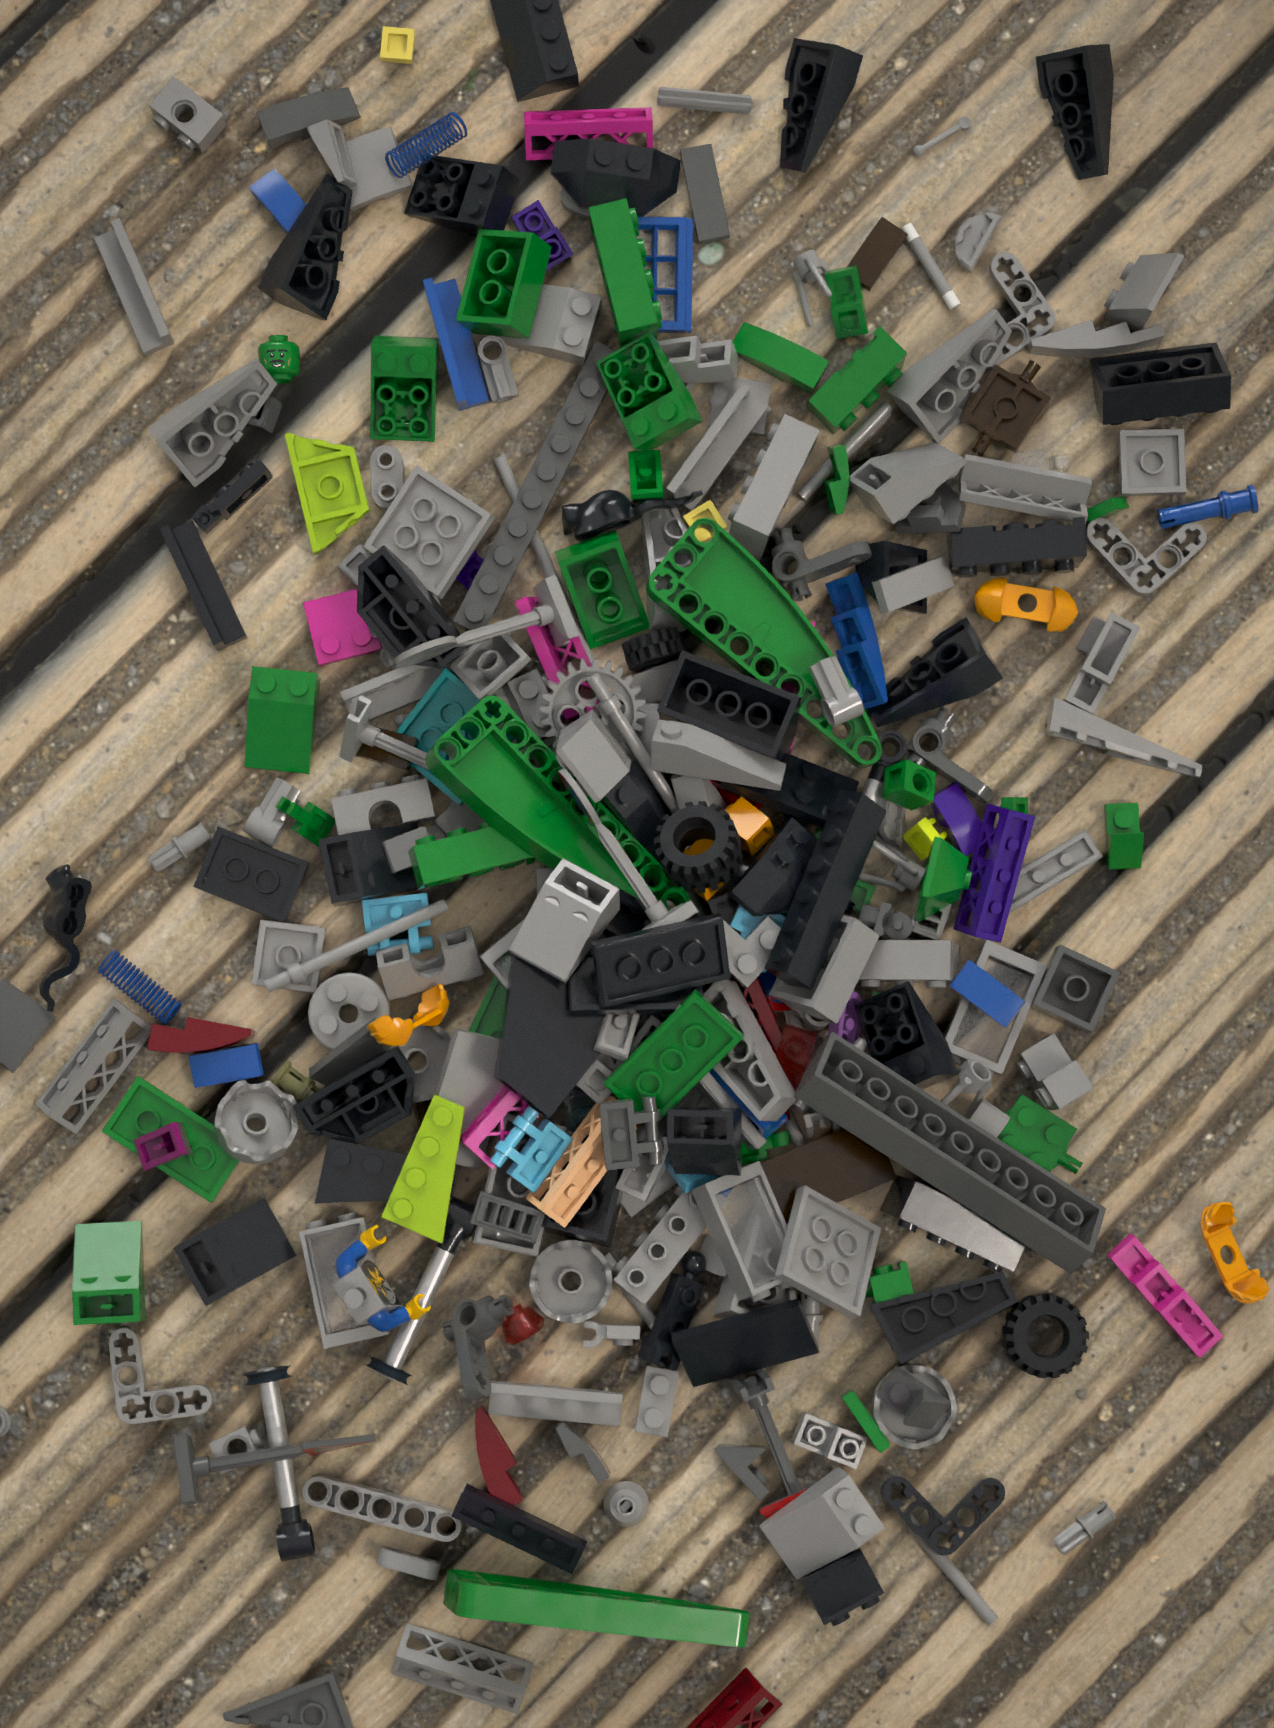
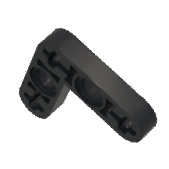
M892 1477L884 1481L880 1494L884 1503L933 1553L945 1556L954 1553L1001 1505L1005 1498V1488L995 1478L981 1479L944 1517L903 1477ZM891 1484L894 1486L901 1484L903 1486L901 1494L907 1500H910L912 1495L916 1498V1501L906 1507L904 1513L900 1510V1507L904 1506L905 1503L899 1498L891 1499L889 1497L892 1492L889 1488ZM983 1486H995L996 1490L993 1494L996 1499L995 1501L987 1499L980 1505L986 1509L982 1514L979 1506L971 1502L970 1498L973 1496L975 1501H979L985 1494L982 1489ZM917 1506L925 1508L929 1515L927 1523L923 1526H917L911 1520V1512ZM963 1507H969L975 1514V1521L968 1527L961 1525L958 1521V1512ZM950 1520L954 1528L963 1532V1535L959 1537L958 1533H953L948 1539L950 1547L942 1546L938 1548L936 1544L939 1539L936 1535L938 1532L940 1534L949 1532L952 1527L947 1525V1522Z

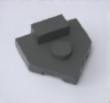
M944 482L935 489L931 497L921 501L911 509L906 518L897 521L896 530L898 534L960 532L966 505L964 501L959 500V495Z

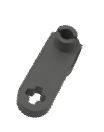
M791 528L780 529V535L778 531L772 533V538L776 545L771 550L773 573L780 580L781 587L789 589L794 602L802 601V596H805L806 599L812 596L808 583L862 563L872 557L869 543L867 541H859L809 560L806 557L802 542L794 541ZM797 561V570L793 574L788 575V566L792 562Z
M942 706L934 718L930 716L925 718L907 744L906 751L909 755L906 759L923 767L925 765L951 783H957L964 792L973 798L986 803L993 790L941 754L954 735L950 728L958 719V716L953 712L945 719L944 716L949 709ZM923 736L932 737L936 742V749L931 752L924 751L919 745V739Z
M488 1295L477 1301L464 1299L455 1307L452 1320L442 1324V1328L445 1329L443 1333L446 1339L450 1342L455 1341L463 1389L468 1397L474 1401L489 1396L491 1393V1381L484 1341L489 1339L498 1327L502 1326L504 1317L510 1316L514 1312V1309L511 1308L513 1304L506 1295H501L497 1299Z

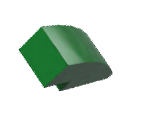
M746 322L742 324L733 340L738 357L782 382L786 380L811 395L829 365L828 360L810 350Z

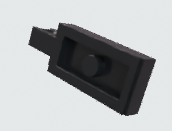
M260 459L255 463L246 465L239 473V478L233 484L221 488L212 503L201 505L192 516V519L208 534L224 518L228 520L273 478V475Z

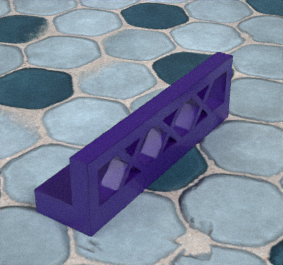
M987 803L969 871H972L969 888L963 891L954 930L1001 943L1035 816ZM997 813H999L1000 816L997 827L994 829L995 818ZM989 848V849H990L989 857H988L987 860H985V855H986L987 849ZM981 879V887L977 893L978 881ZM972 911L973 916L970 927H968L967 922L969 914Z

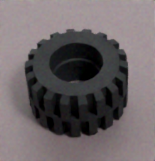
M699 801L698 805L687 802L685 803V808L680 809L677 806L672 809L673 814L671 816L666 814L662 818L664 825L657 826L656 834L658 837L654 838L655 851L668 880L671 879L673 885L677 888L683 886L684 891L692 892L693 888H696L698 893H705V888L711 887L712 891L719 889V883L727 884L731 880L729 875H736L739 870L737 863H742V843L733 819L730 818L725 810L721 811L719 806L714 803L708 807L706 801ZM710 839L714 841L712 846L701 854L686 855L683 853L686 847L696 840Z
M1039 1293L1024 1297V1300L1012 1306L1014 1308L1005 1317L1007 1319L1005 1326L1002 1325V1333H1004L1002 1343L1003 1347L1006 1348L1007 1356L1015 1363V1366L1030 1375L1046 1379V1377L1057 1378L1061 1374H1068L1073 1371L1072 1367L1081 1363V1356L1088 1349L1086 1339H1089V1332L1086 1331L1085 1325L1087 1323L1085 1318L1079 1313L1081 1311L1072 1305L1070 1301L1056 1295ZM1040 1316L1055 1318L1063 1328L1062 1344L1051 1355L1036 1354L1027 1344L1026 1334L1028 1327L1033 1320Z

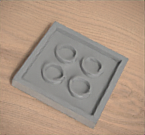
M416 465L363 547L374 553L385 545L413 571L427 590L443 599L495 517Z
M806 1185L801 1186L796 1190L775 1277L851 1319L861 1316L881 1228Z

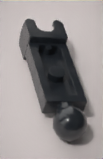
M697 1250L688 1251L681 1258V1267L684 1271L682 1276L675 1273L671 1274L649 1336L645 1335L638 1353L639 1359L657 1364L671 1371H676L681 1361L672 1343L671 1333L688 1329L704 1286L694 1281L695 1277L703 1273L706 1268V1258Z

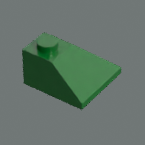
M939 837L934 838L926 861L914 921L920 922L959 899L962 889L968 890L972 876V871L967 870L969 858Z

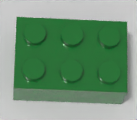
M479 229L456 321L474 334L529 339L552 247L531 232Z

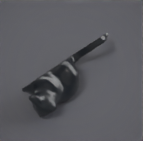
M604 490L596 493L583 503H572L562 506L563 533L566 536L574 531L577 541H585L600 534L624 528L640 519L644 513L650 510L673 509L687 505L697 497L702 496L703 493L702 490L694 491L688 496L677 499L652 498L641 502L635 507L622 492Z
M69 864L57 867L46 877V881L51 889V896L44 912L43 927L46 933L54 938L56 943L67 952L65 964L46 974L39 985L40 995L47 1002V1011L53 1012L55 1007V1001L49 993L51 984L71 974L79 964L80 953L74 944V938L80 935L86 920L85 905L92 888L90 881L79 877L74 878Z

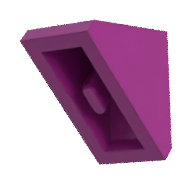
M182 1122L170 1123L133 1140L144 1171L193 1154Z

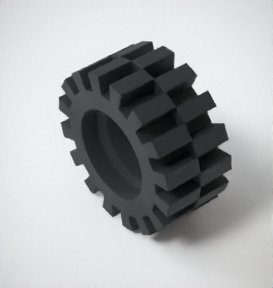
M677 627L650 631L647 634L633 637L621 644L628 669L631 671L642 670L643 668L668 662L678 658L681 651H684Z

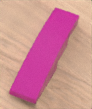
M1130 1233L1107 1254L1108 1258L1198 1358L1202 1357L1223 1337L1187 1292L1175 1282L1164 1267L1152 1257L1133 1234Z

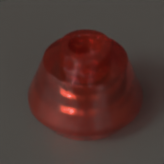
M520 1303L512 1307L514 1309L513 1314L506 1316L502 1324L504 1341L512 1346L526 1340L544 1327V1318L530 1306L523 1308Z

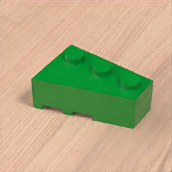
M881 326L873 332L874 338L863 349L860 350L858 348L851 355L853 358L839 372L836 371L808 400L807 409L833 435L840 428L844 432L850 428L857 420L855 414L863 406L869 409L880 398L878 392L885 385L890 388L903 375L900 370L903 367L907 352Z

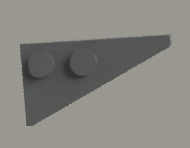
M334 1671L223 1713L225 1721L244 1725L258 1724L267 1725L272 1728H354Z

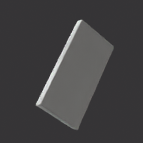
M455 1028L435 1094L466 1107L462 1134L505 1085L494 1077L500 1039ZM487 1136L478 1146L484 1153L490 1136ZM459 1144L456 1164L480 1170L482 1161L472 1151L465 1149Z

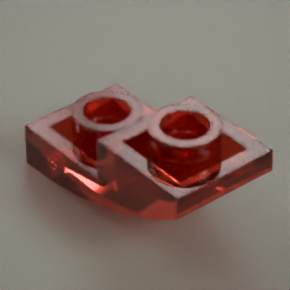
M786 1023L776 1057L796 1093L810 1060L818 1034Z

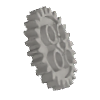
M583 658L580 662V669L577 670L569 663V674L565 675L563 672L557 671L559 683L549 680L548 686L553 690V693L544 692L542 694V698L549 701V704L540 706V711L548 713V716L541 719L540 722L542 725L551 726L545 732V737L556 736L552 745L553 748H557L561 730L570 725L562 720L561 713L567 708H573L582 717L587 713L586 706L592 708L598 700L596 694L586 697L579 691L580 684L596 673L599 674L606 687L611 689L610 693H615L617 698L624 703L625 709L623 714L633 730L641 731L644 729V726L637 722V719L646 717V712L638 710L637 707L645 704V699L635 698V695L641 691V687H630L629 685L634 676L629 675L623 679L621 677L623 667L620 666L615 671H612L610 660L606 662L604 667H599L598 658H594L592 666L588 667ZM599 707V718L623 750L628 753L629 747L610 716L604 715Z

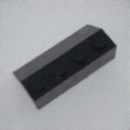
M490 0L517 102L579 87L578 71L558 0Z
M1217 342L1090 358L1096 409L1103 425H1120L1130 421H1151L1161 417H1183L1192 413H1214L1219 410L1230 409L1231 373Z
M682 650L657 711L682 723L694 725L784 763L797 732L801 697Z

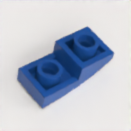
M272 169L249 187L252 195L271 213L273 220L287 234L306 206L300 196L275 169Z
M968 960L949 985L1005 1028H1007L1026 1003L971 960Z
M258 1043L232 1046L188 1056L194 1088L264 1075Z

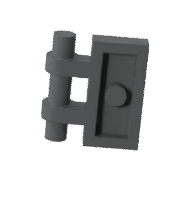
M655 1096L643 1097V1110L634 1112L632 1099L599 1102L606 1171L640 1167L638 1155L640 1153H648L650 1165L662 1163L661 1151L664 1150L663 1139L659 1137L658 1121L661 1120L660 1109H657ZM645 1123L646 1140L637 1141L635 1124Z

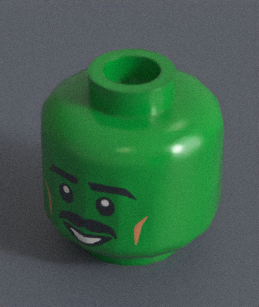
M271 335L269 336V341L260 344L258 347L259 362L277 384L290 383L293 381L292 378L299 374L300 348L296 343L288 341V336Z

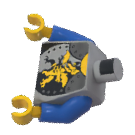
M375 1225L360 1234V1241H355L337 1257L335 1263L337 1277L333 1282V1287L359 1325L369 1324L378 1331L385 1332L409 1321V1317L413 1320H418L431 1309V1306L424 1309L418 1305V1301L424 1297L423 1294H417L405 1307L402 1306L369 1253H367V1250H371L386 1241V1236L378 1240L375 1238L374 1230L379 1227Z

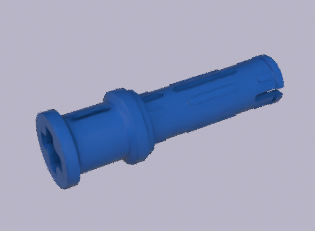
M1251 484L1247 485L1246 489L1230 493H1227L1225 490L1220 491L1215 498L1158 509L1157 514L1158 516L1160 515L1158 520L1163 530L1219 516L1227 520L1231 519L1232 515L1251 511L1255 514L1258 513L1259 507L1255 488Z

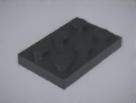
M218 826L193 887L286 923L310 863Z

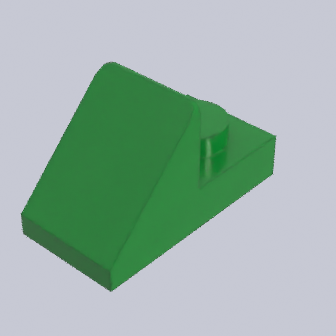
M660 450L628 451L631 502H641L652 498L663 499Z
M1138 803L1105 804L1108 870L1140 869L1144 832H1140Z

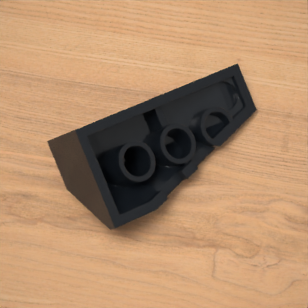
M794 38L785 68V80L789 81L788 97L783 99V109L787 110V125L782 129L781 168L806 173L855 86L863 55L835 44Z
M1110 44L1085 45L1037 56L1036 64L1040 91L1043 98L1048 99L1054 113L1051 117L1055 126H1059L1065 138L1064 147L1078 180L1108 175L1114 82Z
M326 174L271 257L258 289L284 306L320 320H327L339 291L340 281L336 280L338 263L343 262L344 251L340 249L343 232L348 228L353 192L351 189L339 183L332 175Z
M967 617L938 634L931 641L933 647L922 658L916 656L909 662L912 667L901 678L895 677L886 685L888 702L868 708L877 727L976 696L1003 679L994 660Z
M635 759L631 763L630 771L600 802L660 863L654 845V838L658 837L656 829L658 825H664L662 818L666 814L671 815L638 760Z

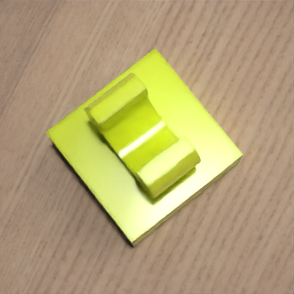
M926 817L923 818L903 835V839L921 861L928 857L935 837L942 838L943 840L947 837L945 831L939 835L932 826L937 821L935 818H930L929 820Z

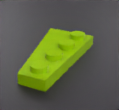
M434 1094L383 1211L382 1218L439 1243H443L466 1107Z

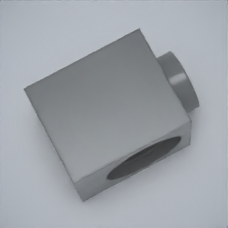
M249 1424L209 1443L214 1457L232 1455L230 1445L232 1440L236 1438L242 1439L246 1443L247 1452L261 1450L260 1448L264 1447L258 1430L256 1428L251 1430ZM232 1469L222 1470L221 1472L224 1474Z

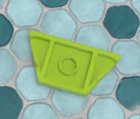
M286 433L284 435L312 552L314 555H317L370 512L354 447L334 445L324 440L315 438L312 440L296 436L293 433Z

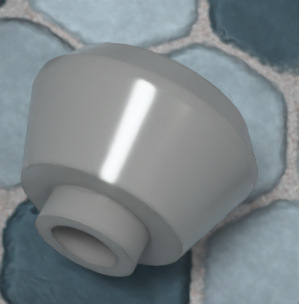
M618 1482L610 1487L605 1495L604 1511L609 1520L618 1526H635L645 1518L648 1512V1496L645 1490L634 1482Z

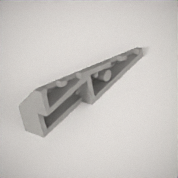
M1056 697L1050 701L1045 721V727H1047L1046 735L1105 749L1104 755L1195 778L1201 777V764Z

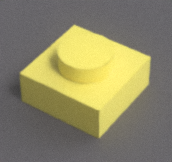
M383 26L380 60L382 62L413 64L415 29Z
M711 500L683 516V520L688 528L697 519L709 518L724 530L727 529V525ZM704 528L695 530V537L700 542H706L711 539L708 530Z

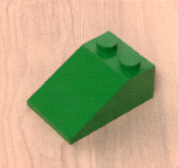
M616 530L555 551L590 650L650 628L648 617Z
M252 666L248 697L245 768L310 775L321 681L317 673Z

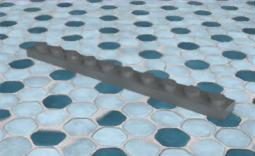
M595 341L453 620L456 626L470 631L490 624L608 392L596 362L616 350Z

